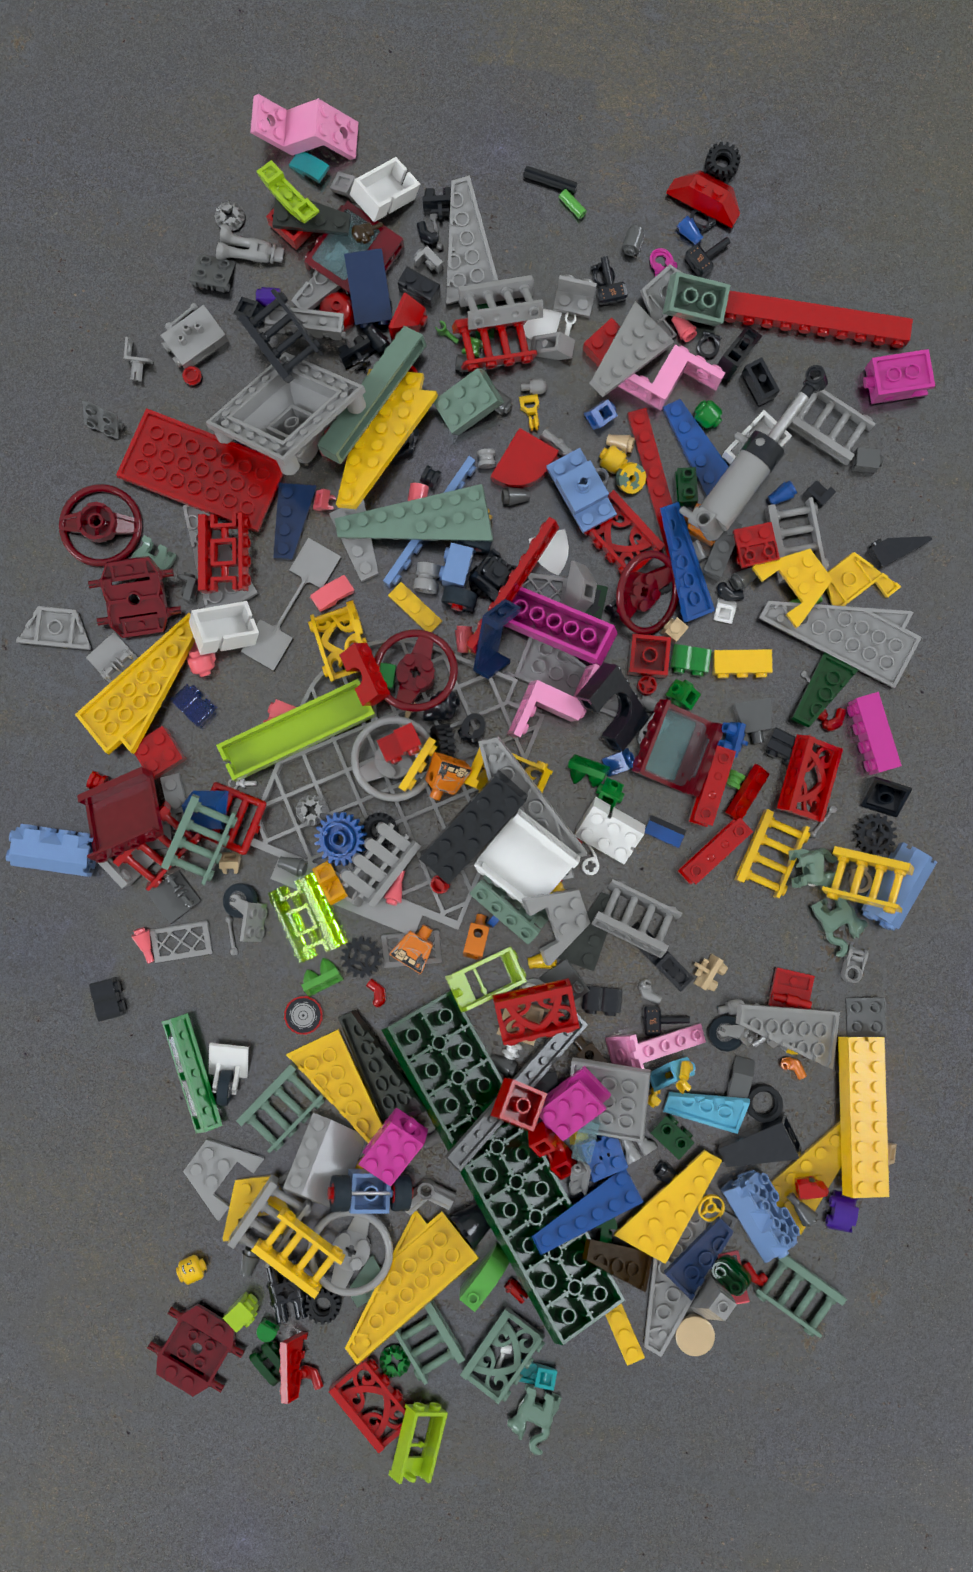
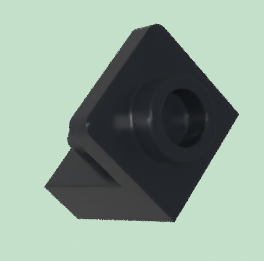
M241 297L234 314L237 317H240L242 314L254 317L264 307L258 301ZM264 319L260 323H258V327H261Z

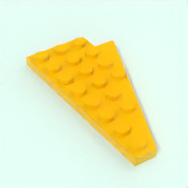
M406 373L349 452L336 501L338 508H358L437 399L438 394L436 391L422 390L425 378L423 373Z
M190 613L183 617L75 714L108 755L122 743L132 754L138 749L195 643L189 625Z
M417 1210L412 1214L393 1251V1260L387 1276L374 1289L345 1347L356 1364H360L480 1259L443 1211L428 1224Z

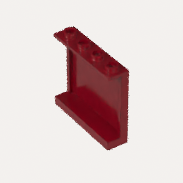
M142 766L77 795L78 802L86 806L90 836L93 838V853L88 854L87 858L97 863L106 862L113 856H120L127 850L139 848L141 844L155 841L158 837L164 835L153 772Z

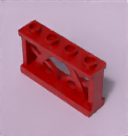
M613 490L608 495V499L617 513L613 518L618 520V516H623L624 521L618 523L611 518L605 523L600 524V529L595 530L593 528L583 534L589 535L593 539L592 543L599 550L602 549L606 553L605 557L612 564L615 563L619 567V573L622 574L626 566L624 561L626 557L632 559V553L638 555L640 551L650 547L655 551L661 552L665 545L617 492ZM611 524L616 527H626L628 525L633 527L629 536L632 546L612 543ZM604 533V540L599 535ZM636 534L641 536V540H636L637 545L633 538ZM653 558L641 561L631 572L640 571Z
M797 734L777 809L812 821L823 822L843 748L818 740L810 735ZM813 745L819 747L816 752L812 750ZM826 750L825 756L819 757L821 752ZM815 767L818 783L807 791L804 777L806 772ZM806 801L807 804L811 807L810 812L806 807ZM798 802H801L802 810L796 808Z
M569 978L492 995L503 1045L513 1046L518 1044V1042L535 1041L537 1038L544 1036L553 1037L562 1032L571 1033L580 1028ZM567 994L569 1005L561 1004L562 995ZM550 998V1001H548V1003L553 1004H546L543 1002V1000ZM537 1001L541 1007L550 1009L545 1018L539 1023L530 1021L522 1016L529 1011L531 1002ZM525 1004V1008L521 1010L518 1005ZM506 1008L511 1016L503 1021L501 1009ZM559 1009L567 1010L570 1013L569 1019L559 1021V1017H565ZM515 1019L516 1021L512 1024V1029L518 1027L519 1030L508 1032L506 1030L507 1024Z
M366 1357L360 1364H356L338 1381H335L330 1386L329 1393L374 1449L380 1453L400 1435L402 1423L394 1424L389 1421V1417L393 1420L399 1419L394 1414L396 1411H400L405 1415L406 1403L403 1401L404 1398L398 1389L394 1390L390 1385L391 1381L388 1376L380 1373L374 1359ZM362 1370L368 1371L371 1374V1379L366 1380L363 1375L362 1384H359L357 1380L358 1373ZM353 1377L354 1386L343 1389L341 1386ZM364 1392L383 1396V1416L377 1412L365 1414L361 1412L365 1403ZM357 1393H359L361 1402L355 1404L353 1398H358ZM371 1417H376L381 1422L376 1420L375 1424H371L369 1420ZM386 1426L394 1429L383 1439L381 1435Z

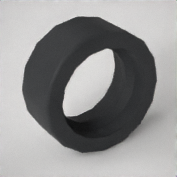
M758 1084L750 1088L748 1114L756 1121L763 1123L772 1122L777 1119L783 1109V1100L780 1093L772 1086L766 1084ZM759 1092H768L775 1100L774 1109L769 1114H758L753 1108V1098Z

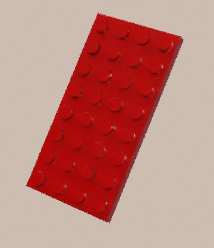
M146 408L116 476L119 479L198 510L214 514L229 522H232V513L238 514V512H243L250 518V530L258 533L283 477V473L277 461L268 455L235 442L228 444L220 443L212 433Z

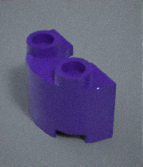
M834 1190L833 1195H830L829 1207H832L831 1214L826 1216L825 1225L827 1228L852 1233V1226H856L859 1208L856 1207L858 1198L842 1195V1191Z

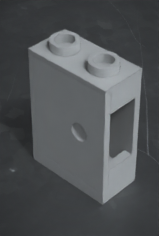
M204 305L161 334L164 340L161 344L168 353L171 351L175 357L172 359L179 368L182 366L184 369L196 365L228 342L226 334Z

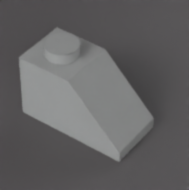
M562 332L537 335L532 337L530 351L537 350V357L554 360L570 359L573 355L575 340Z

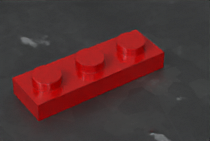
M754 764L725 813L733 819L737 820L739 817L743 819L762 786L767 781L770 774L763 767Z

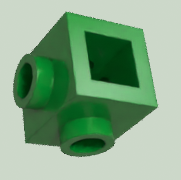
M675 679L666 696L671 699V704L692 710L701 694L694 688L691 682L687 680L682 682Z
M606 777L604 783H600L596 790V794H599L597 798L611 805V812L617 803H621L625 793L622 792L624 784Z

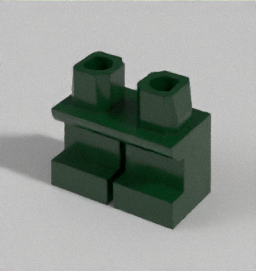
M696 467L677 468V471L674 473L676 502H679L680 507H695L696 503H698Z

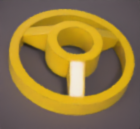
M714 1194L703 1197L698 1204L700 1217L708 1222L714 1221L718 1216L721 1217L725 1210L723 1200ZM712 1198H717L721 1201V1209L717 1208ZM713 1204V1207L708 1209V1206ZM715 1211L719 1213L713 1218L703 1216L706 1213H714Z

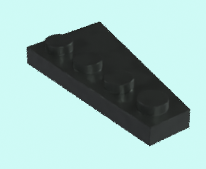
M275 198L273 228L349 236L350 214L311 201L319 209L320 213L308 222L303 223L295 218Z
M600 892L587 912L590 924L564 950L558 959L563 961L567 959L570 963L592 971L595 970L608 932L591 923L598 911L604 912L611 895ZM618 898V900H617V902H616V904H615V907H614V909H613V911H612V913H611V917H612V918H613V915H614V913H615V910H616V907H617L619 898Z

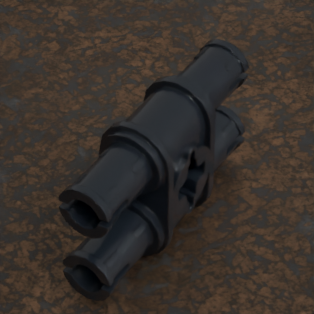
M291 1258V1259H292L291 1262H292L293 1264H297V1262H296L297 1259H296V1258ZM272 1266L266 1268L268 1277L266 1287L269 1289L270 1305L274 1307L276 1324H281L282 1321L283 1323L289 1321L285 1306L289 1302L293 1303L296 1320H300L301 1315L302 1319L307 1318L308 1315L306 1314L304 1301L307 1296L304 1294V1291L289 1279H280L279 1272ZM284 1287L290 1290L288 1295H286V1292H282Z

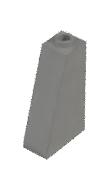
M710 1274L689 1308L705 1319L726 1321L737 1304L731 1293Z

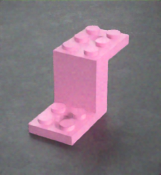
M257 94L253 97L250 133L292 156L324 145L352 160L356 158L359 122L319 98L286 110Z
M675 345L653 383H650V380L645 376L633 374L618 387L661 411L683 373L716 391L725 372L722 371L721 367L707 363L702 356L691 354L686 347Z
M597 664L586 666L573 696L539 680L531 681L507 735L513 738L525 735L529 724H527L529 717L534 716L537 707L570 722L582 719L586 709L583 708L576 695L600 666Z

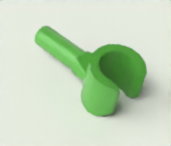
M439 321L440 325L444 328L438 329L435 327L437 334L440 336L446 335L457 344L459 339L448 331L444 321Z

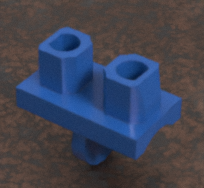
M724 722L721 730L723 733H726L725 740H719L717 745L736 751L734 758L738 757L742 746H748L749 742L744 740L746 724Z

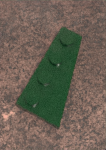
M824 652L791 719L809 728L856 674L858 669Z

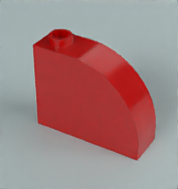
M519 428L491 474L490 481L503 488L526 489L539 483L548 473L546 465L560 459L558 457L559 450Z

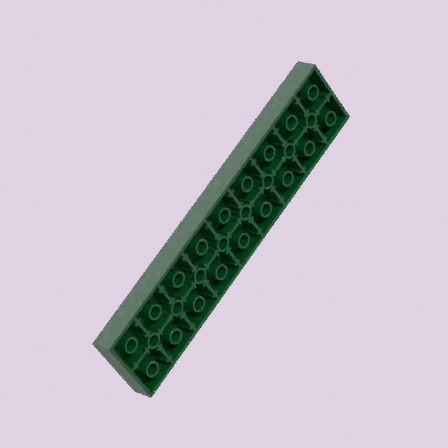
M451 990L444 992L381 1030L418 1098L427 1109L426 1112L448 1152L496 1099L503 1082L465 1012L460 1011ZM504 1121L459 1172L553 1342L564 1345L623 1303L625 1299L611 1274L582 1259L586 1238L591 1239L588 1232L540 1255L532 1236L573 1205L557 1176L550 1169V1164L545 1155L539 1157L529 1147L528 1130Z

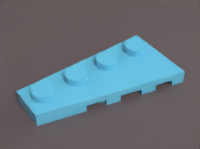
M669 1092L663 1112L738 1134L749 1107L750 1099Z

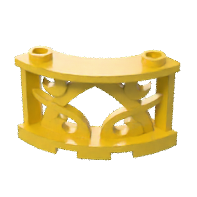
M353 600L346 602L347 606L316 617L312 614L310 615L311 621H308L311 632L315 634L325 666H322L325 677L330 678L331 682L356 673L347 672L346 669L334 672L332 667L334 661H338L339 668L343 665L339 655L349 648L352 643H367L366 638H361L360 635L363 634V628ZM337 627L343 632H355L347 638L344 645L345 650L328 642L332 632ZM325 649L331 652L328 657Z
M479 747L471 766L472 772L464 782V784L480 790L488 781ZM513 754L518 762L528 765L524 770L532 780H535L537 777H532L531 771L537 770L542 773L537 787L543 793L549 776L553 773L552 770L547 768L548 764L539 760L537 763Z

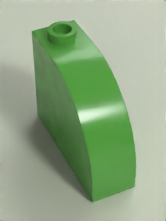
M497 1241L460 1287L459 1300L474 1312L496 1286L510 1263Z

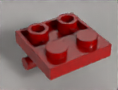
M772 522L733 530L738 553L736 558L737 564L741 568L780 560Z
M776 967L768 1005L811 1009L812 1001H810L815 976Z

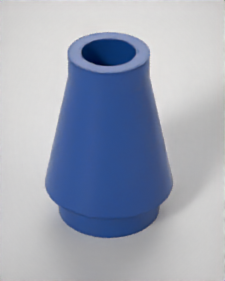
M686 216L676 226L679 229L678 232L693 242L694 245L703 238L693 218L690 219L689 216Z
M789 480L788 482L784 481L767 497L772 505H776L794 498L797 491Z

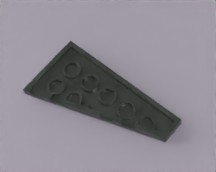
M354 1010L339 1016L338 1019L382 1124H384L396 1107L410 1117L427 1111L358 1012Z

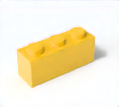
M772 649L714 650L712 652V676H717L718 679L729 678V675H736L737 678H748V675H756V678H767V675L773 672Z

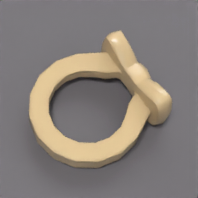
M868 867L864 870V875L868 879L867 886L859 889L858 893H864L871 888L872 878L867 872L869 870ZM856 869L848 870V873L850 874V888L853 883Z

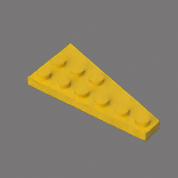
M338 1029L286 1054L324 1097L336 1107L339 1113L350 1122L364 1140L369 1143L383 1124L340 1030Z
M703 1150L668 1185L663 1187L642 1206L641 1210L629 1218L620 1229L615 1231L614 1236L666 1264L719 1168L722 1159Z

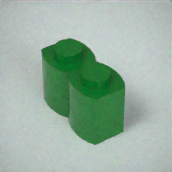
M674 644L669 669H673V672L678 674H684L685 671L692 672L693 676L703 677L704 674L709 672L712 650Z

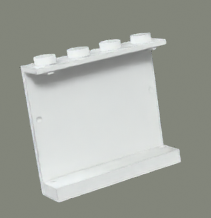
M519 808L476 859L474 866L481 875L489 877L496 887L503 888L510 898L522 903L524 908L522 898L550 894L571 868H575L579 864L581 857Z

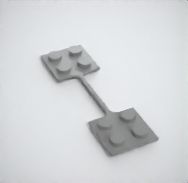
M308 538L289 571L302 578V583L277 625L272 626L260 619L256 625L259 631L256 645L243 647L241 652L274 671L293 639L280 630L281 623L306 583H312L319 588L323 587L341 556Z

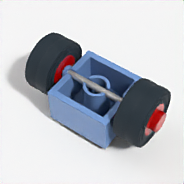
M458 540L456 544L451 543L450 548L446 547L444 553V562L446 563L445 566H441L439 572V580L442 581V587H445L441 599L442 603L457 611H473L475 609L478 595L465 588L474 553L488 554L492 541Z
M348 1169V1175H333L331 1177L330 1187H328V1199L331 1211L333 1212L349 1211L350 1214H387L390 1207L392 1211H409L413 1199V1187L409 1175H400L392 1186H389L365 1169Z

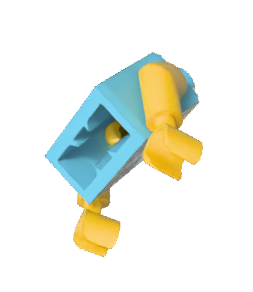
M685 1057L651 1071L652 1093L648 1096V1104L652 1108L658 1106L661 1099L657 1095L660 1094L661 1089L675 1084L682 1094L685 1089L690 1091L691 1085L687 1081L695 1075V1064L688 1057Z

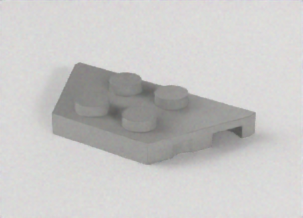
M38 606L33 613V617L25 625V630L16 639V642L21 644L91 650L77 610Z

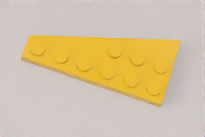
M840 1121L805 1150L799 1159L794 1160L771 1180L772 1185L779 1194V1201L776 1202L777 1206L780 1208L786 1207L789 1210L790 1215L799 1227L800 1235L806 1226L802 1225L794 1205L787 1196L793 1192L797 1197L795 1178L813 1176L816 1180L823 1181L828 1188L830 1187L842 1166ZM823 1197L799 1200L815 1211Z

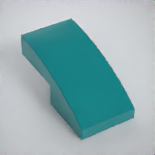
M306 152L296 154L289 164V167L304 177L307 175L318 183L321 182L330 169L328 164Z
M532 1362L528 1369L524 1367L520 1372L523 1376L519 1382L534 1384V1387L554 1391L557 1376L556 1369Z

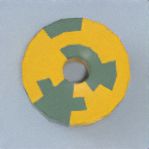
M634 462L623 464L616 473V484L620 490L626 493L633 494L643 488L646 481L645 470Z

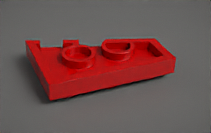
M299 1332L280 1342L281 1403L289 1404L299 1398L302 1371L299 1367L301 1360L305 1356V1351H302L303 1340H307L308 1332Z

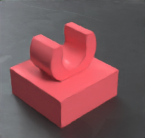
M317 490L313 510L334 509V506H330L328 502L329 499L335 500L336 497L330 495V490Z

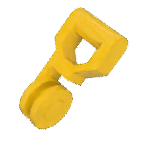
M538 394L520 396V409L527 413L530 431H533V428L537 431L539 426L537 413L539 408ZM535 402V406L533 408H527L524 406L525 403Z

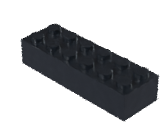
M498 769L423 851L419 859L449 885L526 802L528 795Z

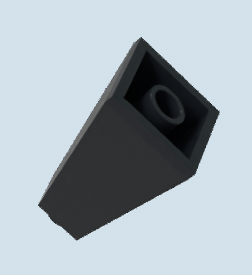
M783 1112L772 1122L761 1123L721 1143L717 1154L726 1167L796 1160L800 1158L802 1146L785 1112Z

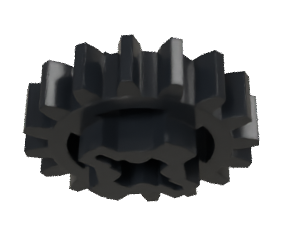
M880 813L875 814V817L872 814H868V820L862 817L861 821L863 823L856 824L859 830L854 831L855 834H858V837L854 840L860 841L858 847H865V853L871 850L872 855H876L877 851L881 855L884 853L883 849L890 851L889 845H895L892 839L897 838V835L893 834V831L897 830V828L891 827L893 821H886L888 816L880 818ZM870 822H872V823H871V827L868 828V829H865V827H866ZM882 824L887 829V832L883 829ZM876 831V833H879V837L872 835V832ZM864 837L868 839L869 844L865 841ZM883 839H887L883 845L879 846Z
M360 936L359 941L352 938V944L346 943L348 948L342 949L345 956L340 957V959L345 960L346 963L342 967L348 966L347 973L353 971V977L360 974V977L364 978L365 973L370 977L372 976L371 970L374 972L378 971L375 966H381L382 963L378 959L382 958L383 955L378 954L381 947L375 948L376 941L370 943V937L363 941V937ZM360 944L367 945V946H369L371 949H370V950L362 949V947H361ZM354 948L353 958L349 959V953ZM359 952H361V954H366L367 957L364 958L365 962H362V960H357ZM374 955V962L370 967L369 960ZM352 965H360L363 970H358L354 968Z

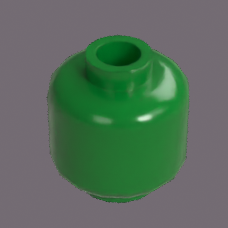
M703 400L694 410L695 420L706 429L712 426L715 428L722 421V418H720L722 409L712 400Z

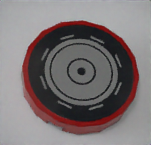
M299 996L292 999L284 1011V1020L287 1027L297 1034L307 1035L314 1032L320 1026L323 1019L321 1005L316 999L309 996Z

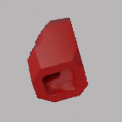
M813 1176L795 1178V1189L798 1199L808 1200L828 1196L829 1190L823 1181L816 1180Z

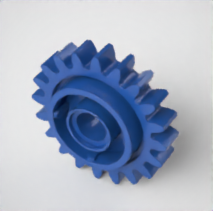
M335 812L333 816L327 815V820L320 821L323 826L316 827L320 834L314 835V837L319 838V841L314 844L321 846L317 852H324L322 859L329 857V864L335 861L336 866L341 865V863L343 866L348 865L349 862L353 863L352 857L354 854L366 850L362 847L365 841L362 837L366 836L367 833L361 832L365 826H358L360 819L353 820V814L347 816L346 812H341V814ZM339 834L343 836V843H340L338 840Z

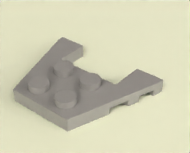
M669 264L646 284L640 292L649 316L672 339L677 334L666 322L665 318L668 315L663 314L670 275L681 271Z
M573 888L553 892V894L548 895L541 894L537 895V897L522 898L524 908L529 916L544 908L547 912L556 940L542 947L540 952L544 963L550 966L590 924L580 891Z
M206 1139L183 1172L216 1220L220 1221L230 1205L215 1194L218 1187L237 1162L254 1174L265 1158L211 1139Z

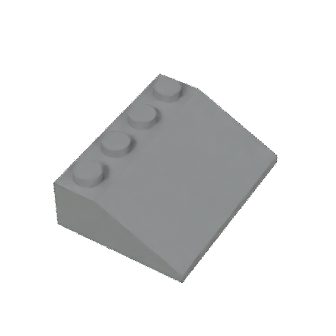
M313 1113L283 1190L330 1208L328 1187H330L331 1177L333 1175H348V1169H355L365 1144L364 1138L355 1130Z

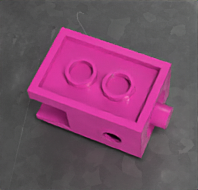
M929 349L874 357L865 367L866 377L863 378V385L865 389L869 388L871 404L927 396V389L935 387Z
M583 1066L547 1094L539 1117L548 1129H552L564 1141L606 1110L603 1103L610 1098L611 1093Z
M396 1107L364 1148L362 1153L365 1155L358 1165L389 1186H392L423 1147L428 1129Z

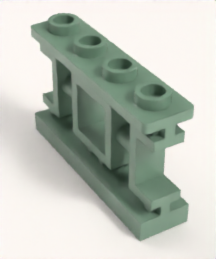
M485 875L483 878L490 885L481 879L470 892V895L526 944H530L541 931L534 923L542 928L549 920L545 908L529 916L522 907V903L510 898L503 888L496 887L491 882V879ZM504 897L507 898L512 904H514L519 910H517L506 899H504Z

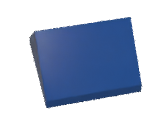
M192 791L181 805L182 810L185 812L192 794L200 796L198 801L201 802V805L226 815L229 791ZM193 812L191 820H194V823L205 828L225 829V823L200 812Z

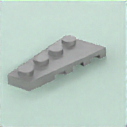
M338 242L335 245L334 251L326 256L322 266L342 280H346L348 277L344 254L349 252ZM315 270L313 277L309 282H305L291 301L296 308L313 310L321 304L327 295L338 291L341 287Z
M364 499L357 509L339 508L329 513L334 525V518L366 511ZM341 538L361 582L379 575L372 538Z

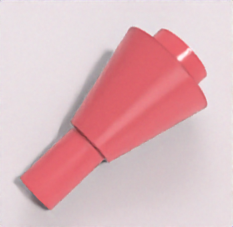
M405 871L401 872L385 893L383 898L386 899L387 904L397 906V903H402V880Z
M142 927L134 930V934L131 935L132 939L144 953L146 962H153L154 958L150 950L149 929L145 930Z

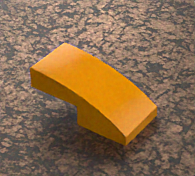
M326 861L312 869L330 905L348 897L331 863L329 864Z

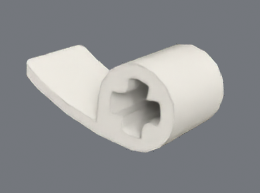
M584 842L593 857L585 859L581 864V869L587 875H594L599 870V862L591 845ZM588 861H591V864H595L592 872H589V869H585Z

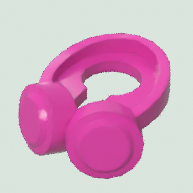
M658 248L651 253L650 265L655 270V276L666 268L655 261L659 256L666 258V267L670 264L677 269V262H674L673 256L668 250Z

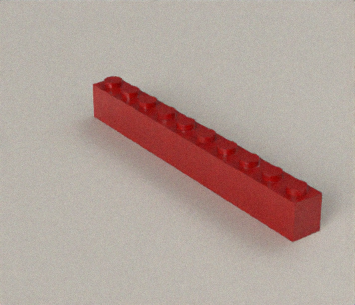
M729 291L724 321L726 322L739 321L745 325L759 324L764 328L778 327L783 331L798 330L802 334L811 332L817 333L818 336L822 337L836 336L837 339L841 340L850 338L855 339L856 342H873L875 345L889 344L894 348H902L909 343L913 323L912 318Z

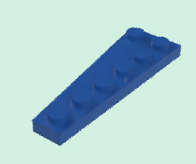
M679 399L664 406L663 411L690 466L696 467L697 481L705 497H707L729 466L682 400Z
M676 502L662 507L660 510L681 608L680 612L685 623L715 611L684 516L679 512L680 504Z
M624 1169L614 1174L533 1235L532 1239L540 1255H543L642 1204L643 1200L627 1170Z

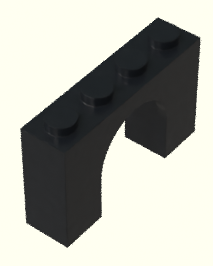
M604 662L576 697L584 709L598 713L614 694L617 695V714L602 733V737L610 748L624 751L650 717L646 712V708L638 700V695L630 687V682L622 674L621 668L616 664Z

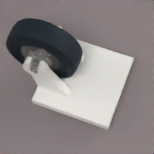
M218 1043L209 1044V1074L215 1075L212 1092L217 1093L218 1105L228 1106L231 1094L236 1095L239 1078L248 1077L249 1047Z

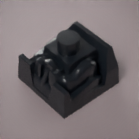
M493 548L468 580L495 601L500 588L506 585L511 571L516 569L517 566L508 564L501 557V554Z

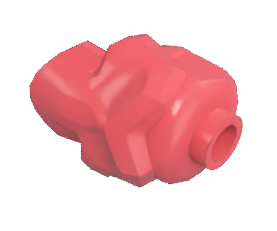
M195 642L186 660L192 674H199L200 677L211 674L210 670L214 668L216 658L215 653L200 655Z

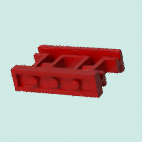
M232 513V523H218V517L214 514L209 516L198 514V591L204 594L218 592V583L232 582V589L235 591H249V586L251 585V577L249 575L251 559L248 555V548L251 546V540L248 536V529L251 527V522L245 513ZM212 529L221 530L220 539H212ZM229 529H238V539L229 538ZM232 544V561H218V545ZM212 567L221 568V577H212ZM229 567H238L239 577L229 576Z

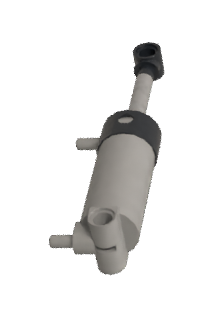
M813 365L807 369L803 388L768 435L755 430L750 437H747L737 432L734 438L744 445L699 508L696 506L693 512L684 506L680 508L679 512L689 518L688 523L700 529L707 540H717L724 531L730 528L769 473L774 470L785 455L784 449L777 441L811 395L824 390L828 385V379L822 366Z

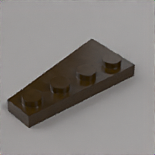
M586 1238L582 1259L640 1291L646 1292L652 1256L639 1249Z

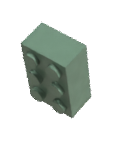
M675 272L669 278L663 314L718 326L724 321L731 285Z
M480 368L467 375L434 401L435 407L450 432L456 435L462 434L505 403L486 371Z

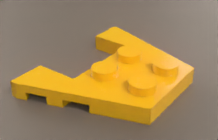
M811 549L781 557L779 561L755 565L752 568L761 582L779 571L801 601L800 605L786 614L795 628L801 625L833 580Z
M852 552L828 571L833 580L826 590L831 605L846 606L874 583L885 598L892 595L901 586L888 578L886 574L878 571L857 553Z
M271 1175L235 1180L223 1241L229 1240V1236ZM270 1196L267 1200L268 1205L279 1212L282 1208L291 1210L286 1202L276 1196ZM263 1211V1213L259 1212L257 1216H266L269 1214Z

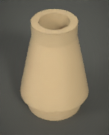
M608 434L606 445H614L626 454L627 452L632 453L635 444V438L631 437V435Z

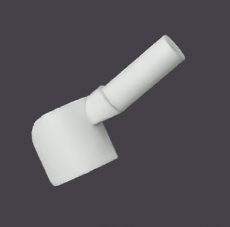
M567 312L565 314V335L569 336L572 324L576 322V315L574 314V319L569 321L567 319Z
M512 1343L505 1347H500V1356L496 1368L501 1367L505 1354H511Z

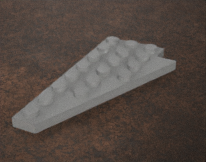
M767 601L759 619L851 665L891 688H895L922 638L905 629L914 613L912 611L815 604L801 625L795 628L786 614L801 603Z
M494 736L479 740L478 743L488 780L499 769L528 795L526 802L520 807L522 811L580 857L587 856L586 849L500 737ZM572 868L562 880L574 877Z
M713 1204L709 1205L708 1209H711ZM698 1206L667 1263L665 1264L653 1257L644 1347L660 1357L664 1354L693 1302L663 1271L712 1223L700 1217ZM724 1210L721 1218L733 1230L738 1219ZM715 1211L714 1213H706L703 1216L713 1218L719 1213ZM699 1286L698 1289L696 1290L695 1296H696V1294L698 1293V1291H699V1289H700V1286Z

